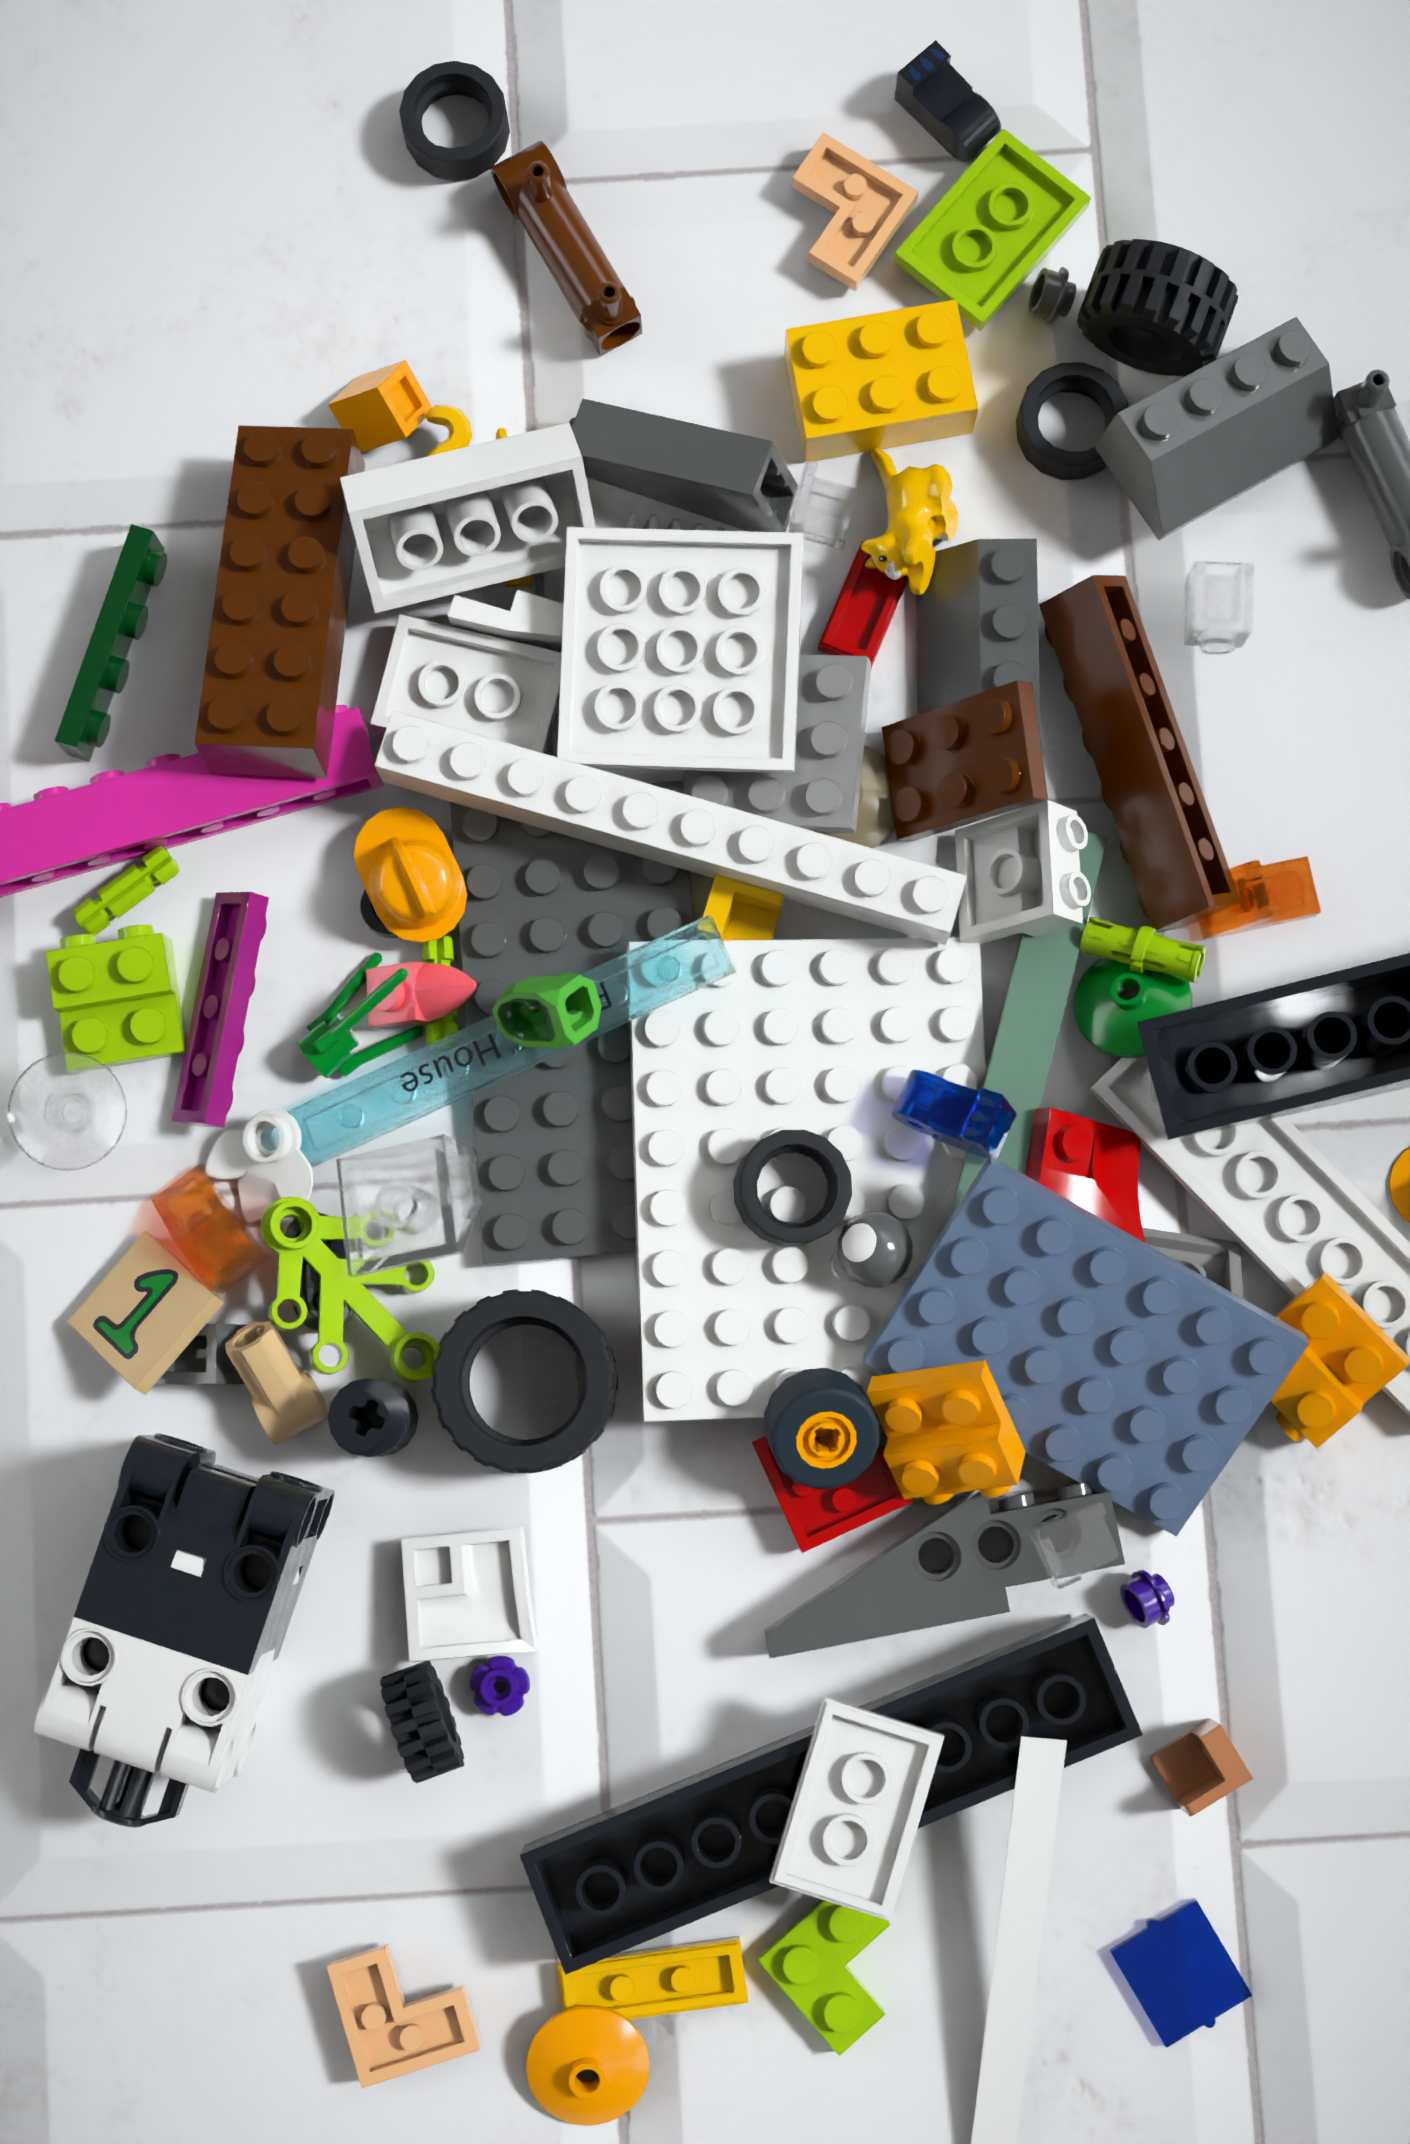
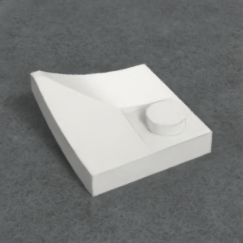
M513 1527L401 1539L409 1662L538 1651L529 1586L524 1528Z

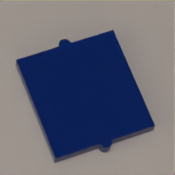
M1195 1898L1159 1920L1148 1918L1146 1928L1109 1949L1166 2048L1203 2025L1207 2028L1214 2027L1216 2023L1215 2018L1253 1996Z

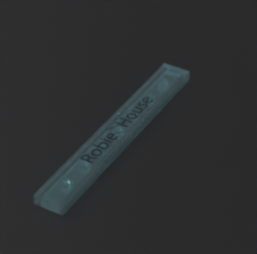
M707 915L580 974L594 981L602 1007L598 1028L576 1045L560 1048L522 1047L504 1036L498 1029L495 1017L492 1015L286 1112L295 1118L300 1127L302 1136L300 1150L309 1161L311 1168L727 977L735 973L736 970L714 919Z

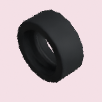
M459 61L434 64L417 74L405 89L399 113L406 147L417 165L434 177L452 181L476 178L494 166L505 152L510 128L504 93L494 78L478 66ZM453 95L475 98L487 110L489 120L487 129L479 139L467 146L457 148L438 146L428 140L423 132L422 118L431 104L443 97Z
M1084 362L1060 363L1042 371L1027 386L1016 418L1017 442L1026 460L1041 473L1060 480H1080L1102 471L1107 466L1095 447L1086 451L1069 452L1057 448L1047 441L1039 429L1038 415L1042 405L1050 396L1059 392H1077L1088 396L1102 408L1105 414L1106 430L1117 413L1128 408V402L1118 382L1103 369Z
M804 1129L781 1130L761 1139L741 1159L733 1180L734 1204L743 1223L760 1239L778 1246H804L829 1234L845 1217L852 1198L851 1172L842 1153L825 1137ZM783 1153H799L810 1157L821 1167L827 1180V1197L823 1208L814 1218L803 1223L787 1224L774 1219L763 1209L758 1198L757 1181L762 1168L770 1159Z

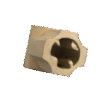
M271 1320L266 1322L254 1321L237 1330L234 1337L225 1343L226 1353L253 1396L251 1401L256 1415L273 1444L277 1445L328 1418L329 1410L315 1381L307 1370L300 1371Z

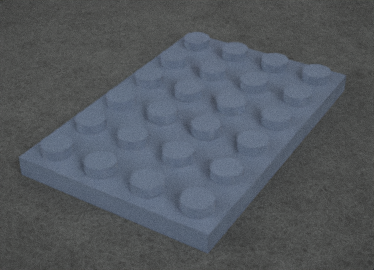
M989 1156L865 1351L864 1363L886 1375L985 1360L1023 1444L1025 1453L1081 1484L1088 1482L1091 1489L1097 1493L1110 1491L1113 1502L1177 1537L1305 1351L1309 1341L1305 1333L998 1159Z

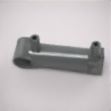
M1377 369L1371 371L1364 382L1336 393L1333 398L1336 416L1335 425L1340 440L1343 439L1390 545V561L1395 579L1401 591L1410 599V441L1394 409L1396 403L1388 387L1390 382L1389 376L1383 370Z

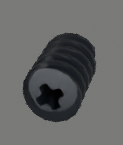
M370 1378L352 1381L341 1388L331 1401L328 1413L330 1433L337 1444L350 1454L365 1457L395 1454L406 1447L416 1433L419 1419L416 1403L407 1390L393 1382ZM368 1408H377V1414L385 1418L382 1428H372V1422L364 1418Z

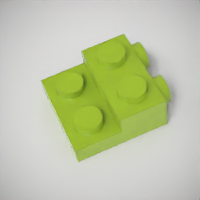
M152 925L123 927L118 930V940L96 943L95 935L92 934L71 935L59 940L61 949L46 951L53 1009L59 1012L66 1067L71 1073L184 1055L186 1037L172 940L163 932L154 934Z

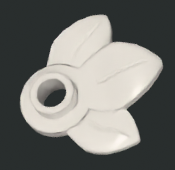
M281 1109L262 1110L251 1118L245 1128L225 1131L213 1146L205 1169L206 1175L213 1178L238 1179L241 1208L244 1219L248 1223L262 1220L267 1208L281 1198L299 1197L308 1201L313 1187L311 1165L300 1150L302 1142L300 1127L291 1114ZM275 1128L278 1130L280 1137L277 1149L272 1145L270 1139L271 1133Z

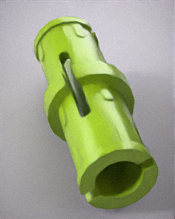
M1091 916L1083 931L1080 951L1083 954L1104 957L1130 965V971L1143 974L1146 969L1196 983L1203 968L1206 946L1156 934V929L1152 927L1142 926L1139 930L1113 924Z

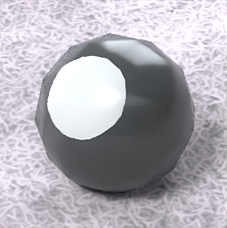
M867 1211L854 1216L843 1227L838 1238L837 1256L843 1271L854 1282L865 1287L882 1288L896 1283L907 1272L913 1258V1242L908 1229L898 1218L885 1212Z

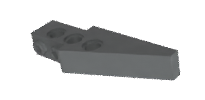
M1088 1482L1082 1484L1075 1483L1057 1487L1058 1499L1038 1503L1034 1501L1033 1492L997 1499L999 1510L990 1512L987 1497L982 1496L979 1490H974L764 1629L769 1658L1010 1612L1005 1587L1124 1565L1125 1561L1110 1491L1094 1492ZM1051 1515L1060 1516L1068 1527L1066 1541L1056 1549H1046L1038 1538L1040 1523ZM999 1526L1008 1535L1009 1548L1002 1558L988 1561L980 1554L978 1540L987 1528ZM931 1538L943 1539L950 1548L948 1565L937 1572L924 1570L918 1560V1552L921 1545Z

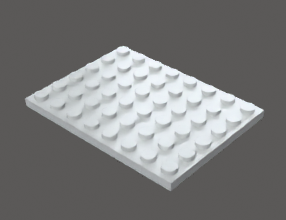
M949 937L946 945L922 938L629 942L627 945L642 1422L764 1418V1412L771 1394L786 1378L805 1369L829 1368L847 1374L862 1387L874 1414H876L866 1392L872 1376L885 1374L864 1363V1353L949 1220L970 1135L964 1134V1131L967 1127L973 1126L972 1113L977 1110L986 1075L980 943H964L960 941V937ZM804 1129L825 1137L842 1153L851 1172L852 1198L845 1217L829 1234L804 1246H778L760 1239L743 1223L734 1204L733 1180L741 1159L761 1139L781 1130ZM783 1153L770 1159L762 1168L757 1181L758 1198L763 1209L774 1219L787 1224L803 1223L814 1218L823 1208L827 1197V1180L821 1167L810 1157L799 1153ZM867 1211L885 1212L898 1218L908 1229L913 1242V1258L907 1272L896 1283L882 1288L865 1287L854 1282L843 1271L837 1256L838 1238L843 1227L854 1216Z

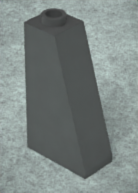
M582 399L576 417L569 421L582 455L586 477L745 531L786 532L800 493V488L772 441L588 399Z

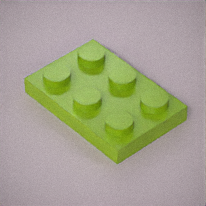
M1003 128L895 251L893 262L940 300L949 301L957 299L959 314L979 331H982L1087 210L1091 197Z

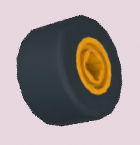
M829 1368L805 1369L786 1378L771 1394L764 1412L765 1435L772 1454L781 1471L797 1484L814 1489L838 1488L857 1479L872 1463L879 1446V1422L862 1387L847 1374ZM815 1436H816V1437H824L825 1439L819 1440V1439H816Z

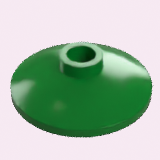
M1102 957L1084 973L1078 983L1074 996V1015L1083 1036L1098 1050L1116 1057H1143L1145 1053L1137 1022L1191 1009L1192 992L1187 980L1146 969L1143 974L1130 971V965ZM1138 988L1140 990L1139 994L1133 999L1124 1000L1119 997L1127 989Z

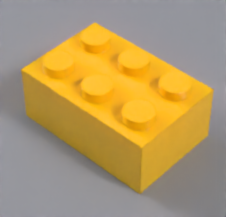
M957 299L786 329L784 358L805 463L870 452L873 448L887 449L973 433L978 413V404Z

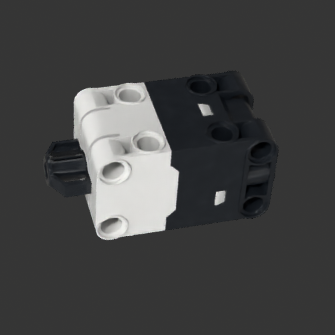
M165 1434L138 1435L134 1439L124 1459L119 1476L118 1489L62 1647L53 1678L42 1698L34 1723V1733L80 1748L69 1783L96 1816L121 1826L142 1827L146 1824L174 1818L179 1815L189 1785L216 1793L224 1783L234 1776H239L254 1740L256 1721L316 1543L324 1530L330 1514L334 1490L280 1472L271 1471L270 1474H265L259 1479L217 1464L214 1465L216 1459L215 1451ZM102 1755L114 1759V1763L100 1801L90 1788ZM160 1771V1775L168 1777L169 1781L159 1811L155 1814L143 1816L142 1812L155 1774Z

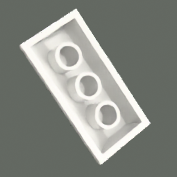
M569 422L340 477L375 613L565 567L567 527H596L582 455Z

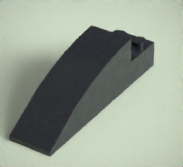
M1410 953L1137 1022L1167 1139L1172 1140L1273 1119L1409 1088Z

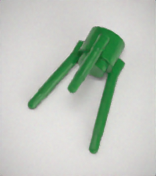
M380 953L371 955L324 1012L306 1026L309 1033L296 1042L311 1064L325 1078L337 1069L347 1077L362 1064L393 1051L421 1037L423 1034L422 1028L415 1026L353 1054L352 1050L359 1045V1042L350 1029L394 991L408 976L407 970L403 968L398 969L340 1020L337 1015L367 981L366 969L376 968L381 963L382 955Z

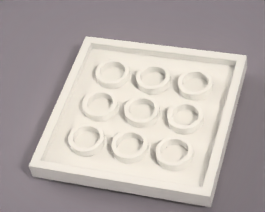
M567 527L557 757L589 767L795 774L804 533Z

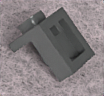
M207 1323L161 1376L157 1384H245L226 1353L225 1343L234 1337L237 1330L246 1325Z

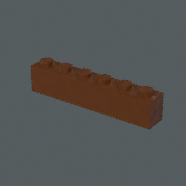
M1092 575L1039 604L1045 621L1046 638L1054 648L1064 676L1063 685L1065 692L1074 704L1083 730V744L1093 758L1102 784L1101 794L1103 801L1111 810L1121 838L1120 849L1122 855L1131 867L1140 893V907L1144 915L1149 919L1151 927L1155 928L1156 931L1186 927L1241 903L1126 576Z

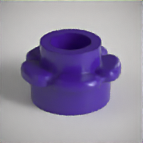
M1145 1570L1132 1573L1131 1580L1120 1587L1121 1598L1126 1610L1142 1628H1147L1156 1622L1160 1625H1166L1170 1621L1168 1613L1170 1607L1175 1604L1170 1586L1157 1573L1150 1575Z
M502 1655L491 1657L488 1660V1664L479 1665L471 1676L470 1688L475 1692L474 1703L480 1711L487 1715L500 1713L502 1716H510L516 1713L524 1705V1694H527L530 1690V1679L526 1670L523 1667L516 1666L515 1661L510 1657ZM503 1681L506 1686L505 1690L497 1692L494 1689L495 1682Z

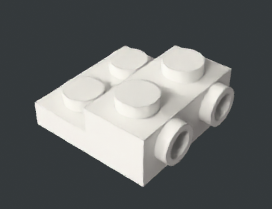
M1045 800L955 830L957 873L967 875L958 907L961 942L983 944L1018 933L1039 937L1083 924L1082 907L1090 902L1091 888L1087 878L1080 872L1079 850L1086 847L1088 833L1084 822L1077 816V811Z

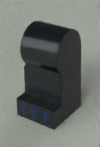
M935 40L898 72L894 99L949 154L961 162H966L999 134L1001 123L992 106L981 95L973 92V87L950 64L951 55Z

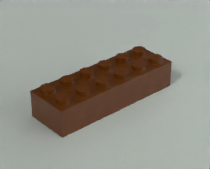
M238 426L194 743L211 774L327 778L356 546L340 477L365 471V462L353 429Z

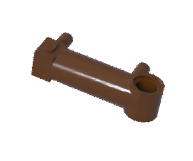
M538 141L492 166L490 171L505 205L513 217L522 223L579 322L583 324L585 336L592 341L600 357L641 335V314L636 307L633 296L630 297L567 191L563 175L544 142Z

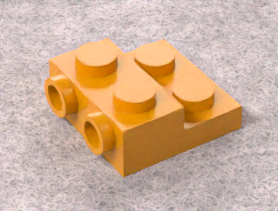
M1325 1271L1274 1315L1276 1318L1305 1333L1309 1341V1345L1270 1400L1280 1411L1276 1415L1277 1422L1292 1440L1301 1443L1307 1438L1317 1449L1361 1412L1364 1403L1408 1367L1410 1363V1357Z
M985 1360L871 1377L866 1393L888 1438L883 1456L904 1499L922 1497L927 1504L937 1505L948 1501L958 1492L979 1490L982 1496L993 1498L1003 1495L1012 1486L1018 1485L1026 1451Z

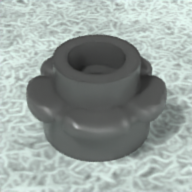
M1061 267L1058 272L1043 268L1034 282L1029 300V312L1042 316L1047 324H1052L1058 315L1066 317L1072 308L1076 295V284L1067 281L1069 279L1067 268Z

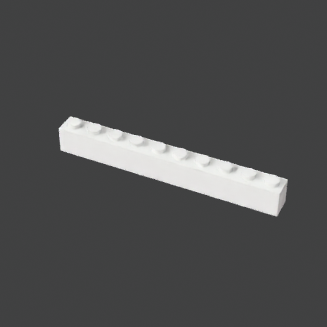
M395 710L391 712L375 762V768L384 783L715 878V875L727 877L784 895V899L946 945L951 934L967 875Z

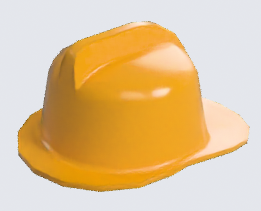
M404 807L380 811L366 821L356 837L353 855L360 879L377 916L385 927L403 940L420 943L440 939L453 930L465 912L467 891L460 868L443 832L435 821L419 810Z

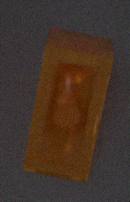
M199 1164L151 1200L174 1243L210 1291L224 1294L270 1259L269 1255Z

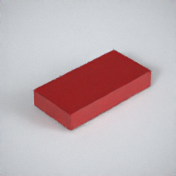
M860 544L821 636L817 650L828 655L867 656L871 661L872 669L909 579L905 575L893 580L876 568H867L865 563L871 558V555L864 552Z

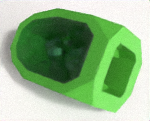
M567 972L553 976H531L525 981L507 986L497 999L492 1011L498 1029L506 1038L520 1046L560 1048L576 1045L598 1028L602 1006L593 980L579 974Z

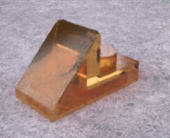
M1308 856L1261 865L1260 860H1253L1230 868L1241 903L1198 922L1202 939L1206 940L1316 917L1321 913Z

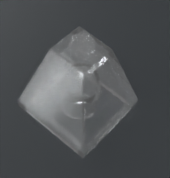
M443 1134L336 1159L348 1276L357 1277L463 1254L481 1206L474 1147Z

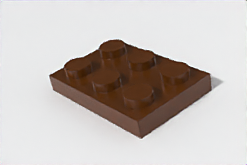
M1016 680L882 727L896 840L912 842L1048 800L1031 682Z

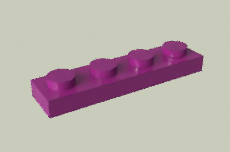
M216 892L171 1121L191 1126L225 1127L226 1116L233 1102L232 1086L238 1055L244 1045L243 1029L249 998L255 988L256 979L254 973L260 942L264 937L267 927L265 916L269 897L253 892Z

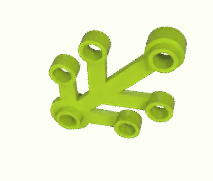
M284 1197L272 1203L263 1214L261 1220L262 1238L265 1244L278 1254L277 1296L268 1309L269 1320L272 1321L275 1328L281 1331H292L299 1327L307 1317V1305L300 1297L302 1262L304 1259L320 1276L318 1342L313 1345L309 1354L310 1364L316 1372L322 1375H332L342 1370L347 1364L349 1353L346 1345L343 1343L345 1303L391 1352L389 1358L390 1365L396 1376L412 1383L431 1377L433 1375L431 1373L433 1359H436L440 1349L438 1343L425 1333L408 1334L363 1284L399 1286L406 1293L416 1294L428 1288L433 1282L434 1269L432 1264L421 1256H412L404 1261L338 1259L322 1241L357 1240L358 1244L364 1249L371 1251L379 1250L387 1245L393 1237L394 1228L391 1220L386 1215L378 1212L367 1214L363 1218L320 1216L315 1207L305 1199ZM290 1217L298 1221L301 1228L298 1237L288 1238L283 1235L280 1230L282 1219ZM374 1221L383 1227L384 1236L381 1241L374 1242L366 1237L364 1228L367 1222ZM408 1265H417L423 1270L424 1280L421 1285H412L407 1281L405 1270ZM281 1302H291L296 1306L298 1317L295 1322L286 1323L279 1318L277 1310ZM330 1345L338 1351L339 1361L335 1367H327L319 1360V1351L322 1346ZM407 1348H414L421 1353L422 1365L419 1369L413 1370L405 1365L403 1354Z

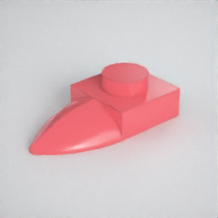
M411 961L366 969L367 996L398 969L403 968L408 972L407 978L368 1013L369 1027L387 1029L431 1022L445 1017L459 1008L477 988L476 981L459 969L443 964Z

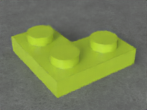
M820 1899L760 1953L758 1961L833 2050L841 2056L885 2015L882 2006L847 1967V1964L890 1926V1922Z

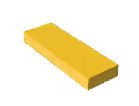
M740 1936L617 1953L565 1975L560 1961L557 1965L563 2010L581 2005H595L612 2009L628 2019L748 2003Z

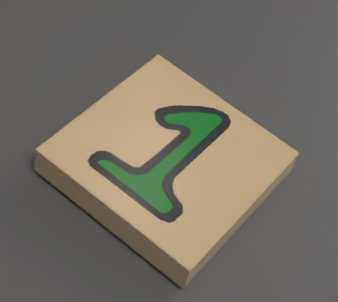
M144 1231L69 1318L67 1323L135 1390L146 1395L225 1302L156 1237Z

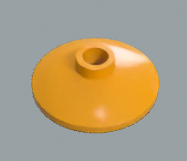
M575 2006L553 2015L534 2035L527 2053V2079L536 2100L554 2117L575 2125L591 2126L604 2124L628 2112L643 2094L649 2077L648 2049L640 2031L622 2014L602 2006ZM590 2069L595 2071L599 2077L593 2081H583L578 2079L576 2075L582 2070Z

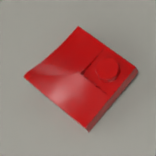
M1052 1107L1035 1108L1025 1175L1145 1243L1138 1198L1140 1139L1133 1132Z

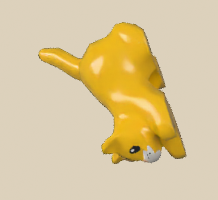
M873 448L870 453L871 459L878 469L886 490L888 528L884 535L862 542L861 549L871 555V558L866 561L865 566L871 569L876 568L893 580L907 575L911 592L916 595H922L927 589L933 573L936 549L933 547L934 539L951 541L958 527V512L955 504L949 498L953 488L950 473L938 464H933L926 468L908 466L897 473L891 456L880 448Z

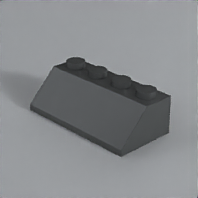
M1295 317L1120 411L1094 447L1156 538L1161 540L1334 443L1338 438V433L1335 425L1336 416L1329 362L1299 319Z
M976 539L936 551L929 585L924 594H915L917 715L1016 680L1031 682L1041 743L1037 539Z

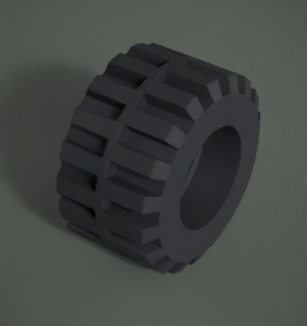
M1145 239L1120 240L1114 242L1113 245H1107L1102 250L1080 307L1077 324L1078 328L1083 331L1084 337L1094 344L1096 348L1125 365L1159 375L1187 376L1217 359L1238 301L1237 288L1223 270L1190 250L1160 241Z

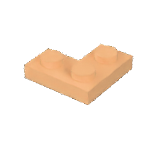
M823 132L792 177V188L835 214L809 251L808 262L856 291L916 204L919 191Z
M388 1943L331 1961L326 1966L361 2088L481 2049L482 2043L465 1985L406 2003Z

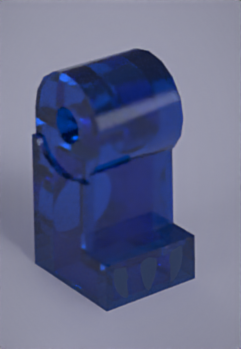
M911 1070L891 1115L904 1125L932 1136L934 1140L988 1159L989 1156L997 1159L1017 1113L1003 1094L984 1088L978 1091L947 1081L925 1071Z

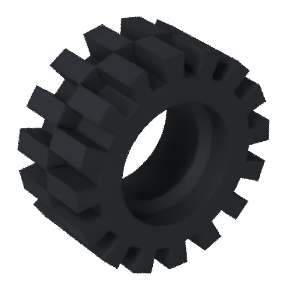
M429 1660L381 1677V1694L386 1704L384 1706L386 1716L390 1719V1729L393 1738H396L400 1757L404 1758L405 1768L410 1773L413 1782L417 1784L463 1767L464 1753L460 1746L462 1745L460 1736L456 1731L455 1718L451 1714L450 1703L447 1696L445 1697L443 1685L440 1678L438 1679L437 1672Z

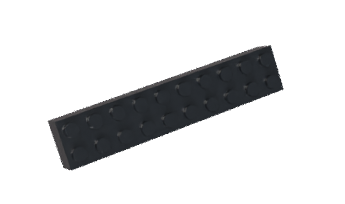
M1086 1613L859 1706V1708L938 1732L945 1736L918 1828L1015 1789L1021 1736L1067 1740L1064 1760L1065 1768L1143 1735L1096 1620ZM815 1725L525 1844L519 1856L565 1975L779 1887V1885L770 1883L769 1877Z

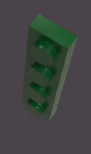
M133 524L130 526L55 738V742L68 755L90 761L94 748L102 747L108 736L111 717L107 712L114 693H121L125 687L130 668L129 661L126 658L133 639L139 640L144 633L148 620V607L145 604L152 586L157 587L161 583L167 566L165 549L152 530Z

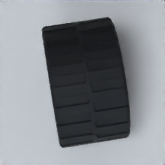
M518 1289L503 1291V1294L493 1297L487 1296L477 1301L475 1306L468 1311H463L454 1320L455 1323L448 1333H444L439 1343L440 1349L437 1357L433 1359L431 1371L433 1373V1388H431L432 1400L436 1403L439 1413L437 1417L443 1429H447L453 1438L452 1442L461 1451H466L473 1456L474 1461L486 1467L491 1466L500 1469L501 1472L513 1474L537 1473L561 1467L585 1453L586 1449L602 1435L609 1417H612L616 1405L614 1404L616 1390H618V1376L616 1375L615 1368L616 1360L605 1338L606 1336L584 1311L572 1302L560 1296L548 1294L546 1291L531 1289V1291H519ZM518 1325H537L548 1328L562 1336L575 1351L583 1374L581 1398L570 1419L553 1433L528 1440L511 1438L491 1428L477 1412L470 1392L471 1368L481 1347L498 1332Z

